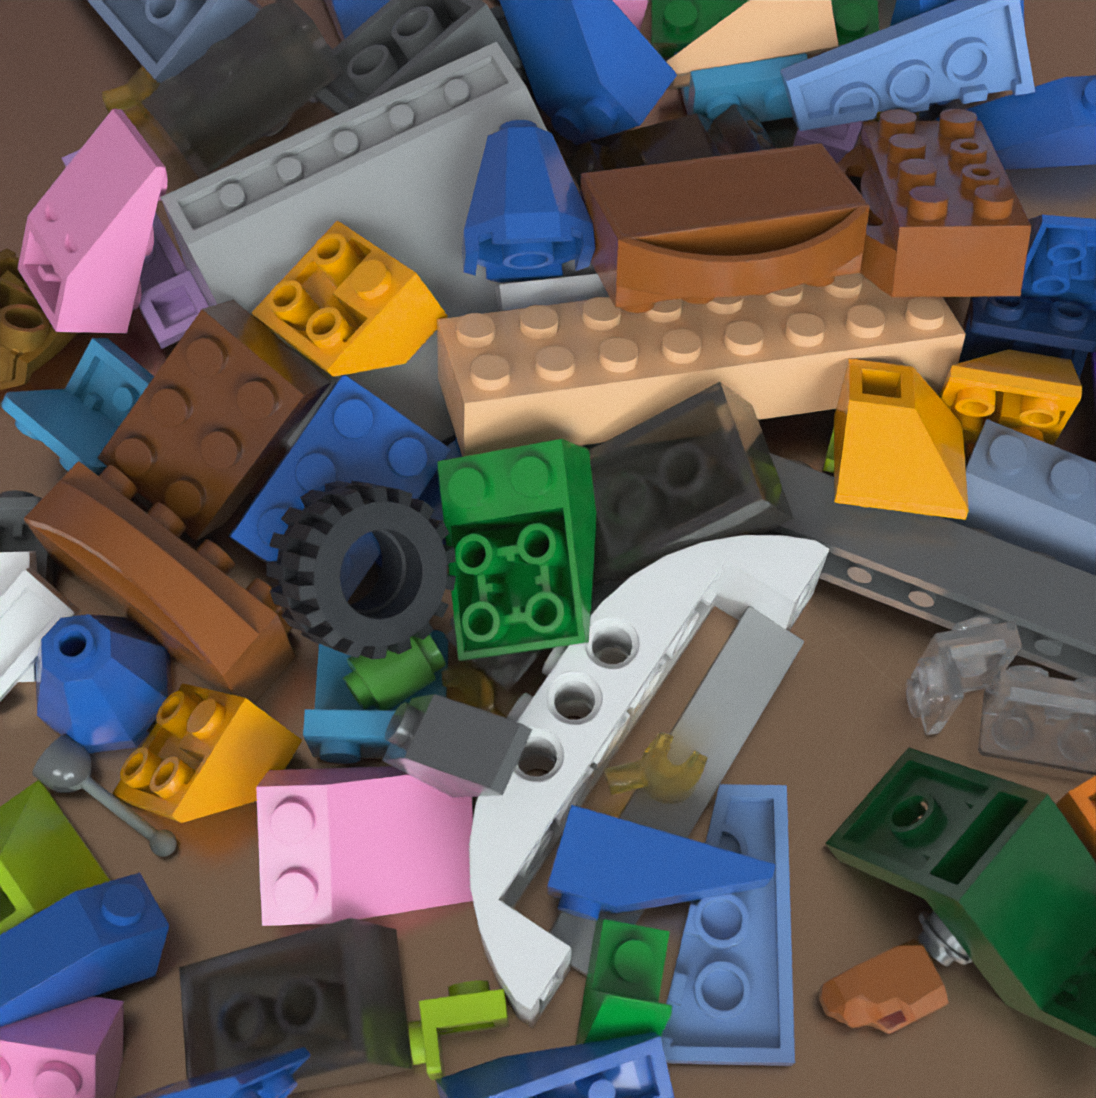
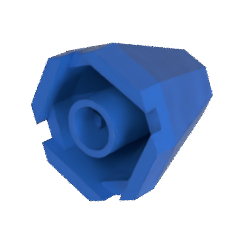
M513 120L502 124L499 127V131L487 137L464 227L462 241L463 272L476 276L477 265L486 267L487 280L503 283L553 279L563 276L562 263L574 259L576 271L589 267L595 251L593 222L552 133L538 128L534 122L529 120Z
M93 614L62 617L41 639L35 663L37 716L56 733H59L61 736L67 734L75 742L83 745L88 753L138 747L148 736L149 732L147 729L156 720L160 706L172 694L171 659L166 648L126 617Z

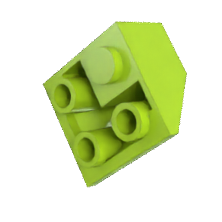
M37 780L0 806V935L75 891L111 881L41 781Z

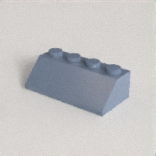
M88 0L150 75L161 84L236 63L272 19L256 0Z
M987 419L965 464L969 507L966 520L943 518L968 528L985 530L997 539L1029 551L1046 553L1054 557L1058 562L1096 575V463Z

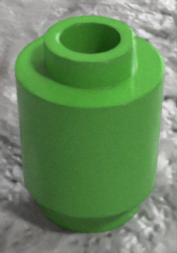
M430 635L424 640L411 636L412 649L401 654L387 650L386 658L370 659L362 655L359 658L353 656L347 658V663L352 672L345 675L343 680L363 710L374 705L378 711H389L436 680L434 673L446 666V663Z

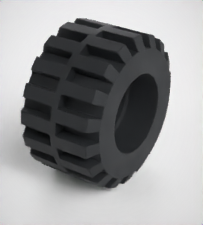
M335 481L325 484V492L310 490L300 498L305 507L303 510L288 508L281 518L288 525L284 535L274 532L269 545L279 550L277 561H267V576L278 579L279 585L269 591L274 604L287 608L281 616L290 627L301 630V635L313 642L359 658L362 655L370 659L386 658L387 650L396 654L412 649L411 636L424 640L434 630L429 624V620L433 615L443 618L449 604L441 601L445 589L454 591L456 576L447 574V564L456 562L454 547L442 544L441 540L449 534L444 522L430 518L434 509L425 501L413 499L412 493L401 489L359 481H351V483ZM372 532L381 549L382 566L380 576L368 595L360 601L349 605L341 588V565L351 545L364 534Z

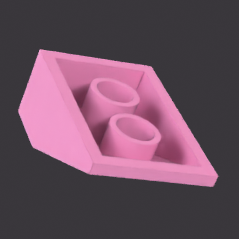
M396 767L268 770L257 785L262 926L331 924L473 901L470 889L469 842L473 825L472 797H451Z

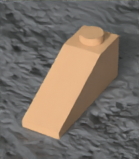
M749 0L666 61L677 74L667 90L688 87L690 85L691 71L805 53L808 59L837 48L839 45L831 0Z

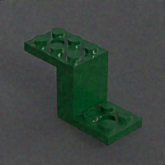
M908 747L825 844L838 861L924 898L1006 1005L1096 1048L1095 860L1048 793ZM915 819L918 820V821L915 822L914 824H911V825H910V823H911L913 820H915Z

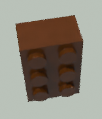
M235 300L203 308L97 458L106 466L112 465L121 471L137 487L138 493L153 506L156 502H160L174 512L186 525L187 529L184 532L197 541L227 523L322 396L331 381Z

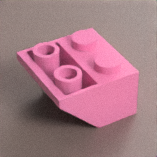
M90 997L0 1027V1098H114L123 1060V1001Z

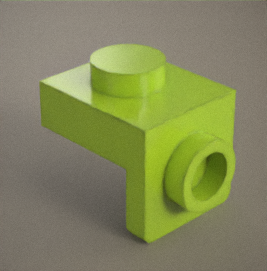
M468 981L448 986L449 997L419 1001L421 1020L409 1022V1038L413 1064L426 1063L427 1074L431 1080L445 1077L441 1036L509 1027L504 989L490 991L489 981Z

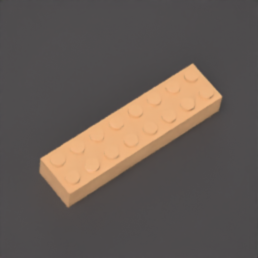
M861 273L836 276L835 281L828 286L814 287L802 284L784 290L773 291L767 295L715 297L713 301L705 304H692L682 299L655 302L653 309L643 313H631L624 311L620 307L615 308L610 297H594L583 301L552 305H532L521 309L483 314L470 313L459 317L437 319L438 380L462 457L557 439H564L582 446L836 409L849 358L914 367L935 393L940 394L951 366L959 363L966 333L943 297H890Z

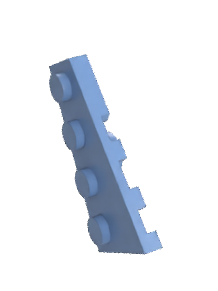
M956 0L780 70L792 116L800 131L871 120L876 117L877 112L899 108L912 113L929 110V103L960 99L963 104L987 100V94L1011 90L1014 95L1035 92L1020 0Z
M719 784L705 844L776 864L772 879L763 888L691 900L666 1003L673 1005L672 1014L660 1036L666 1063L792 1066L795 1063L787 785Z

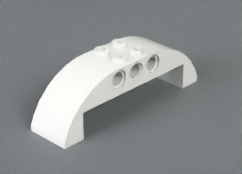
M741 535L705 541L664 556L632 575L598 606L590 616L589 643L556 647L552 650L542 669V673L548 677L534 697L524 693L510 711L507 719L522 723L531 728L532 732L504 794L500 796H479L477 799L469 842L470 889L485 955L500 989H504L505 998L518 1019L531 1028H534L571 970V947L515 911L514 907L561 838L571 805L578 807L583 805L714 606L737 620L751 606L785 630L790 631L813 596L829 548L815 540L791 536ZM568 716H579V717H582V719H579V720H570V719H567L566 717H568ZM532 769L549 771L548 774L540 777H532L525 774Z

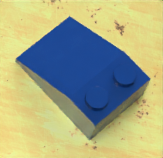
M499 0L537 104L551 118L554 129L562 137L572 141L575 145L640 126L677 76L675 71L613 0Z

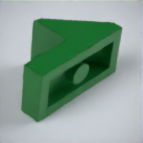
M598 918L595 924L575 1045L653 1032L661 1036L673 1008V1005L658 1002L670 931Z

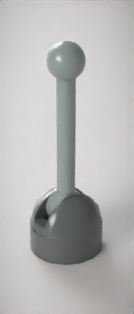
M63 734L51 743L36 762L32 775L45 786L59 793L75 792L83 788L149 840L150 848L155 855L165 857L172 854L176 849L177 840L172 832L168 830L158 831L90 777V754L83 745L75 742L67 734Z

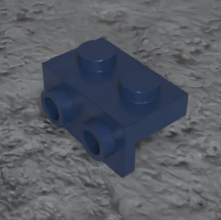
M1021 296L971 297L962 327L966 335L959 363L1009 349L1071 359L1080 380L1088 352H1096V311L1086 309L1080 304L1071 301H1057L1052 304L1023 299Z

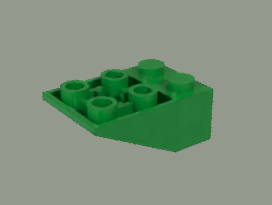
M557 439L437 461L443 521L449 532L445 537L446 545L454 547L456 562L449 563L448 567L449 574L456 576L454 591L451 590L458 660H472L589 643L597 515L589 449L564 439Z

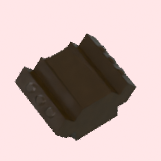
M733 104L714 120L695 113L626 131L609 147L588 141L568 158L566 162L581 190L582 173L777 148L755 113Z

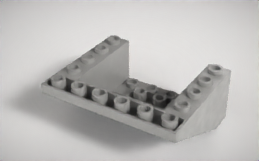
M496 41L160 198L186 268L190 270L209 307L229 300H235L251 314L272 289L338 220L416 272L448 315V318L464 316L470 313L498 312L495 287L500 284L518 282L497 283L487 280L486 267L477 265L476 276L464 273L462 260L464 227L487 137L499 131V127L502 124L513 120H529L534 122L538 128L545 131L547 129L526 85ZM574 259L562 263L563 276L557 278L597 273L592 263H590L589 267L576 271ZM437 330L406 364L346 374L447 447L451 442L455 441L456 434L438 380ZM280 338L297 354H299L303 359H305L310 365H312L329 381H331L330 385L324 391L322 396L319 398V400L316 402V404L313 406V408L310 410V412L307 414V416L304 418V420L301 422V424L298 426V428L295 430V432L284 445V447L288 451V449L293 444L297 436L300 434L304 426L307 424L313 413L316 411L320 403L323 401L329 390L332 388L336 380H338L342 375L335 377L331 376L321 367L316 365L314 362H312L310 359H308L306 356H304L302 353H300L298 350H296L294 347H292L290 344H288L286 341Z

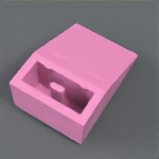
M122 109L111 110L27 218L18 270L56 332L127 333L132 310H136L141 301V271L145 256L151 254L154 246V229L152 224L157 203L161 201L160 197L166 194L168 179L166 167Z

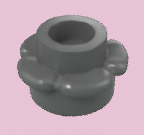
M934 910L931 913L922 911L919 914L918 918L921 924H923V931L918 936V939L931 956L945 966H949L954 960L963 965L972 962L971 958Z

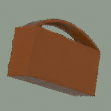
M893 109L882 112L880 114V122H862L860 145L844 155L837 163L870 205L860 273L890 297L1020 296L1031 224L982 122L977 121V115L964 109H948L941 112L940 121H916L917 116L914 113Z
M821 143L581 174L580 196L594 228L595 251L591 263L615 308L620 307L624 311L631 313H643L653 309L655 302L682 299L692 304H705L713 301L715 297L767 295L773 291L784 290L802 284L823 287L832 284L836 276L860 273L870 205Z
M78 461L23 518L55 564L121 617L128 618L166 648L171 657L214 691L244 697L255 704L296 657L287 637V634L293 627H290L281 616L284 613L281 610L283 607L274 604L269 591L272 587L261 579L255 578L244 589L227 576L236 564L220 547L206 539L196 551L178 538L187 527L169 508L160 502H156L148 510L134 497L138 493L137 487L128 477L112 465H108L98 476Z

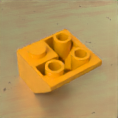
M338 220L251 312L264 326L333 377L406 364L437 330V319L448 318V315L416 272Z
M1008 349L952 365L939 397L962 423L964 444L976 442L988 419L1054 445L1081 399L1082 385L1071 359Z
M849 358L834 415V503L966 520L969 507L963 428L960 420L914 367Z
M182 683L178 691L169 695L160 706L156 716L157 724L142 747L131 753L124 762L120 772L121 780L112 792V795L120 801L180 823L257 801V785L268 770H285L301 744L302 739L244 697Z

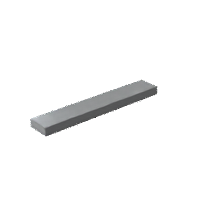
M749 606L743 612L618 818L688 838L805 641ZM644 909L620 914L600 911L598 918L636 925ZM560 911L548 933L571 947V967L587 977L596 921Z

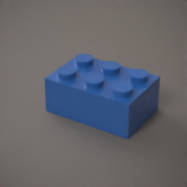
M342 375L329 390L233 528L228 538L265 563L267 561H277L279 549L269 546L273 533L284 535L288 525L281 520L282 516L289 507L303 510L305 507L300 497L310 490L325 492V484L359 481L401 489L412 493L413 499H418L438 470L437 461L445 460L451 449L347 375ZM368 532L358 538L348 549L343 559L340 582L347 602L381 553L379 543L372 532Z

